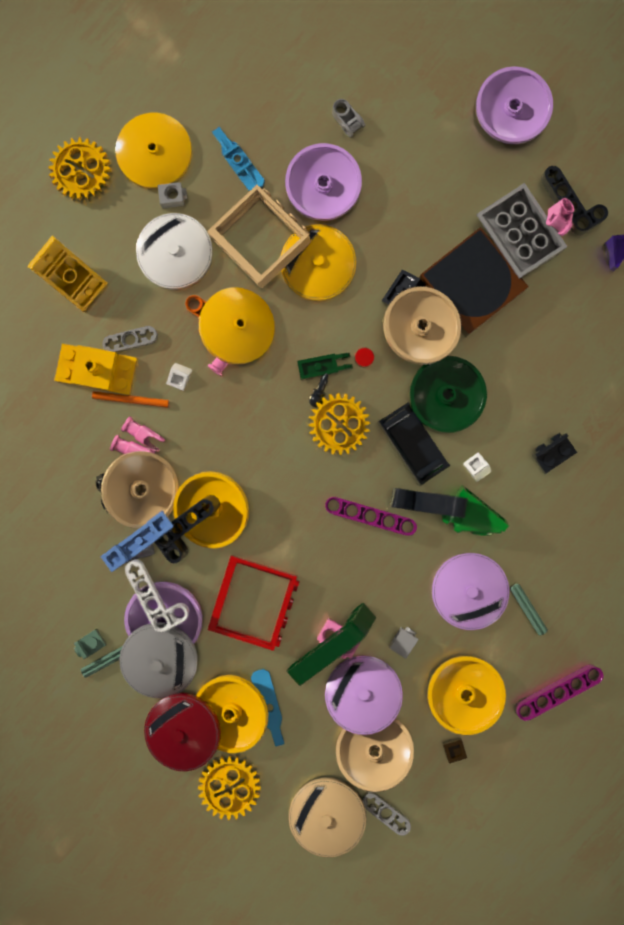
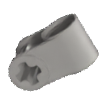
M338 99L334 102L332 115L348 137L351 138L355 131L360 127L366 126L362 117L352 108L347 100ZM343 107L346 112L338 113L336 108Z

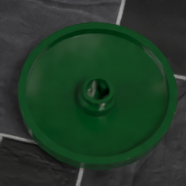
M446 356L438 362L423 365L417 371L410 386V403L414 414L425 426L437 432L454 433L468 428L481 416L487 401V387L482 374L472 363L460 357Z

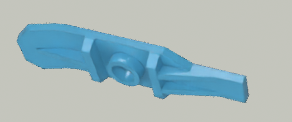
M220 127L212 131L215 138L221 144L223 157L249 191L256 185L262 188L265 182L264 178L238 143L229 140ZM240 156L241 160L239 162H235L234 157Z
M264 669L255 671L251 676L252 684L261 692L266 705L271 704L273 706V709L268 711L267 728L271 731L275 747L284 744L280 729L282 715L271 676Z

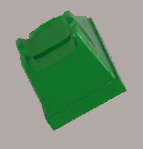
M464 485L458 489L456 496L468 498L465 518L442 515L444 523H454L453 530L457 533L471 531L474 535L490 536L493 533L500 534L503 531L505 532L509 527L508 521L494 509H491L489 505Z

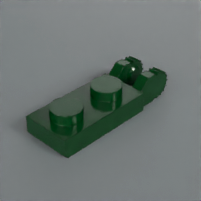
M350 352L298 360L301 380L320 377L325 373L330 375L336 374L339 371L353 369L352 364L337 366L336 360L351 357Z

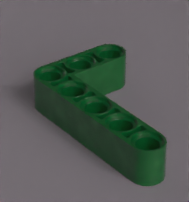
M361 603L352 611L343 627L294 662L286 672L301 686L360 643L369 632L376 616L364 603Z

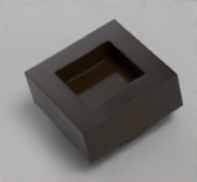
M461 738L443 743L449 764L467 758Z

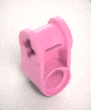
M563 198L548 209L546 224L549 227L555 228L560 236L568 233L572 227L574 207L571 201Z

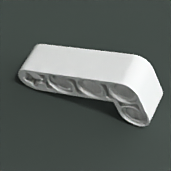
M135 559L126 565V575L156 631H166L186 620L189 615L187 605L177 603L166 608L142 561ZM133 565L135 567L139 566L140 569L137 571L139 576H141L142 574L144 575V577L140 578L138 581H135V579L138 577L137 573L135 571H131ZM140 582L148 583L149 590L146 592L140 590ZM151 599L156 600L158 608L151 609L148 606V601ZM182 608L185 616L177 617L174 610ZM164 617L167 620V625L159 626L157 618Z

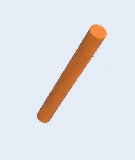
M96 391L92 393V399L167 408L169 406V400Z

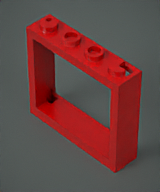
M231 555L207 630L274 651L275 646L279 647L282 636L279 635L281 628L285 629L287 624L286 611L287 609L291 610L294 599H291L292 592H297L300 581L296 580L297 575ZM237 563L290 580L271 641L218 625Z

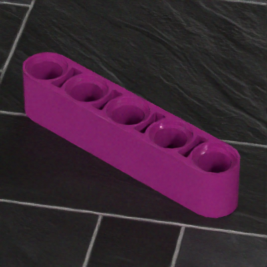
M331 497L325 503V508L329 513L406 536L413 535L417 530L414 520L338 497ZM331 500L338 501V510L331 511L328 504ZM351 505L356 506L358 510L357 514L353 517L347 514V508ZM368 511H373L376 514V518L372 522L367 521L365 518V514ZM387 516H391L394 519V524L391 527L384 525V519ZM407 521L411 522L413 526L412 530L408 533L404 532L402 528L403 524Z
M586 665L517 702L514 708L515 713L520 719L529 721L602 682L603 671L594 665ZM591 670H596L597 672L594 679L589 678ZM574 679H579L580 681L577 688H572V681ZM557 688H562L563 690L560 697H555V690ZM541 697H545V704L543 706H538V699ZM524 706H528V713L526 715H521V708Z

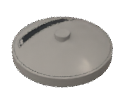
M151 623L143 625L128 636L120 653V669L126 682L138 693L152 698H164L182 692L192 682L198 665V656L194 643L184 631L175 626L166 631L158 632ZM158 623L159 626L167 625L166 623Z

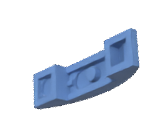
M161 511L147 521L145 525L100 557L110 571L113 572L152 545L172 529L174 525L164 511Z

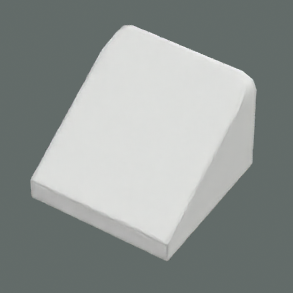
M175 363L171 367L166 384L184 391L192 369Z
M479 452L463 463L476 482L492 471L490 465Z

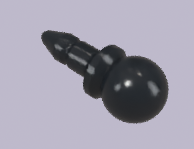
M327 373L322 376L317 389H313V394L309 397V403L312 407L318 408L316 402L323 404L322 398L326 395L324 390L328 382Z

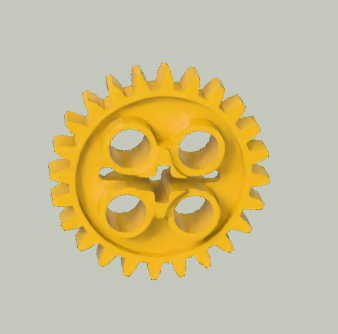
M81 137L78 138V142L71 138V144L64 141L65 147L62 148L58 145L59 152H52L55 159H49L54 164L48 166L49 170L53 171L49 174L54 179L52 181L53 185H58L56 189L59 192L63 190L62 194L65 197L69 194L71 199H74L75 195H77V198L81 201L82 195H84L88 200L90 193L96 197L95 191L102 192L100 186H107L104 179H110V176L106 174L111 172V168L107 166L111 164L109 159H106L108 155L106 152L102 153L103 148L101 146L97 147L95 141L90 145L88 138L84 143ZM75 153H81L78 159H73ZM69 160L77 167H83V169L87 173L94 175V178L89 177L86 173H84L81 170L77 171L73 165L66 163L65 161ZM92 162L97 163L94 169H89V165ZM65 169H71L69 175H63ZM81 179H87L85 185H79Z
M340 393L336 394V398L329 394L328 401L323 397V404L316 402L318 409H311L315 415L308 417L313 420V423L308 424V426L313 427L309 434L316 435L312 440H319L318 447L325 445V452L331 448V454L333 455L336 450L339 455H342L343 450L349 454V448L356 451L355 444L362 446L363 444L360 439H367L364 432H370V430L365 428V425H369L370 422L365 421V418L369 414H363L366 407H359L361 401L354 403V396L348 400L347 394H344L343 398H341ZM337 405L343 407V413L340 416L334 413V408ZM326 413H331L332 416L338 421L342 420L343 422L341 424L347 430H349L352 433V435L349 436L340 427L336 428V422L329 418L326 415ZM351 418L357 421V426L354 429L348 426V421ZM324 419L330 421V427L327 430H323L321 427V422ZM338 432L344 434V440L341 443L335 441V435Z
M229 755L228 760L225 761L224 757L221 756L220 762L216 759L213 760L214 766L207 764L209 771H202L205 777L199 778V782L203 783L198 785V789L203 791L199 793V797L205 798L201 804H208L206 811L214 810L212 816L220 813V819L224 815H227L228 820H230L231 815L238 819L239 813L243 816L246 815L245 809L250 812L252 811L250 804H257L254 798L260 797V794L256 792L261 790V786L256 785L260 778H254L257 770L250 771L252 764L246 766V759L239 762V756H237L234 761L231 755ZM235 770L238 773V777L231 778L228 772ZM242 778L245 779V781L240 782V783H238V784H235V783H237L240 779H242ZM213 780H218L221 782V786L219 788H215L212 786L211 782ZM227 784L229 786L234 785L232 791L230 789L225 790ZM240 787H244L247 789L248 793L246 795H240L237 789ZM222 792L219 796H214V794ZM228 797L231 803L224 805L221 802V798Z

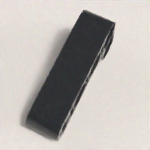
M549 166L544 171L541 182L553 202L556 204L561 199L567 198L575 208L571 227L574 234L583 235L600 225L607 218L608 209L602 204L595 205L587 211L585 210L559 167ZM562 189L565 192V196H560L557 190ZM594 211L601 214V219L594 216ZM578 221H582L585 224V229L578 226Z
M393 488L390 507L465 518L468 498Z
M206 496L171 522L174 527L166 533L168 541L163 536L155 541L159 550L170 563H178L187 556L188 548L181 539V536L219 509L220 501L216 496ZM209 503L210 507L204 511L203 507ZM191 512L196 514L197 520L192 518ZM177 523L182 526V530L177 527ZM174 549H176L179 552L180 556H177L175 554Z

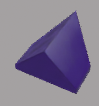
M624 234L613 235L604 243L609 267L613 272L624 259Z

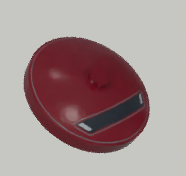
M176 693L164 697L152 707L145 721L144 735L149 751L159 763L169 769L184 772L202 767L214 756L220 744L221 728L216 713L207 702L192 694Z

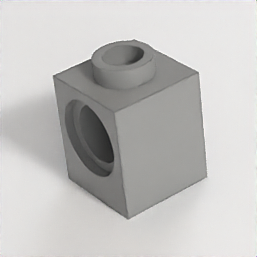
M181 182L158 185L159 201L162 208L185 206L184 200H187L186 188L182 187ZM171 192L178 193L175 199L168 197Z
M401 627L391 641L389 648L406 659L419 640L415 636L416 632L409 627H406V629Z

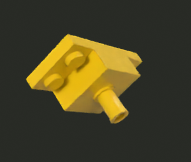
M53 236L27 266L83 312L107 284L103 278Z
M62 344L54 381L131 395L138 358L81 345Z

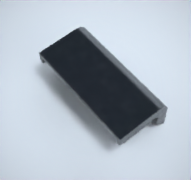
M409 402L377 422L419 486H422L450 466L421 421L414 414Z

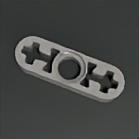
M145 326L109 335L104 338L102 345L105 350L118 353L153 344L156 342L158 334L153 327ZM148 330L154 333L150 340L144 337L141 338L142 342L139 343L138 332H140V336L146 335ZM134 335L135 343L127 345L125 343L126 336ZM121 337L124 347H121L120 344L114 345V349L107 347V344H110L109 340L119 342L118 338Z
M367 792L363 796L362 800L367 811L396 834L403 836L409 833L411 825L406 816L375 792ZM367 798H375V803L380 806L377 812H375L377 810L376 806L373 804L368 805ZM388 808L392 811V815L390 818L385 819L381 816V811ZM396 815H398L396 817L397 821H399L400 823L405 822V829H398V824L395 821H393Z

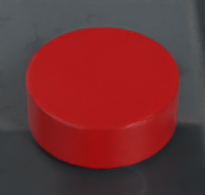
M361 348L355 354V362L360 367H368L374 361V354L369 348Z

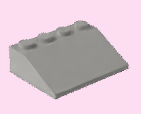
M525 183L476 214L518 278L548 262L567 248L557 230L546 224L547 215Z

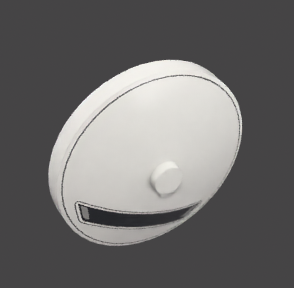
M169 213L153 219L144 227L137 241L136 256L142 272L152 283L165 289L180 290L191 287L205 276L212 262L213 249L207 231L197 220L188 215Z

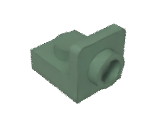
M95 629L74 643V650L79 657L86 659L107 644L98 630Z

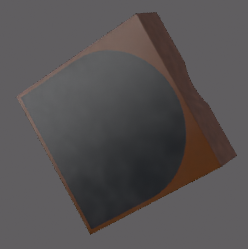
M481 227L425 270L419 277L425 287L440 291L453 302L460 316L461 332L465 337L469 336L529 287L522 278H518L503 254Z

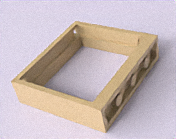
M256 185L214 224L207 233L262 289L311 243L309 237L310 233L306 230V227L303 225L300 227L296 223L297 219L291 213L287 214L283 210V205L278 200L274 202L270 198L272 195L268 190L261 189ZM259 200L300 238L262 275L222 236Z

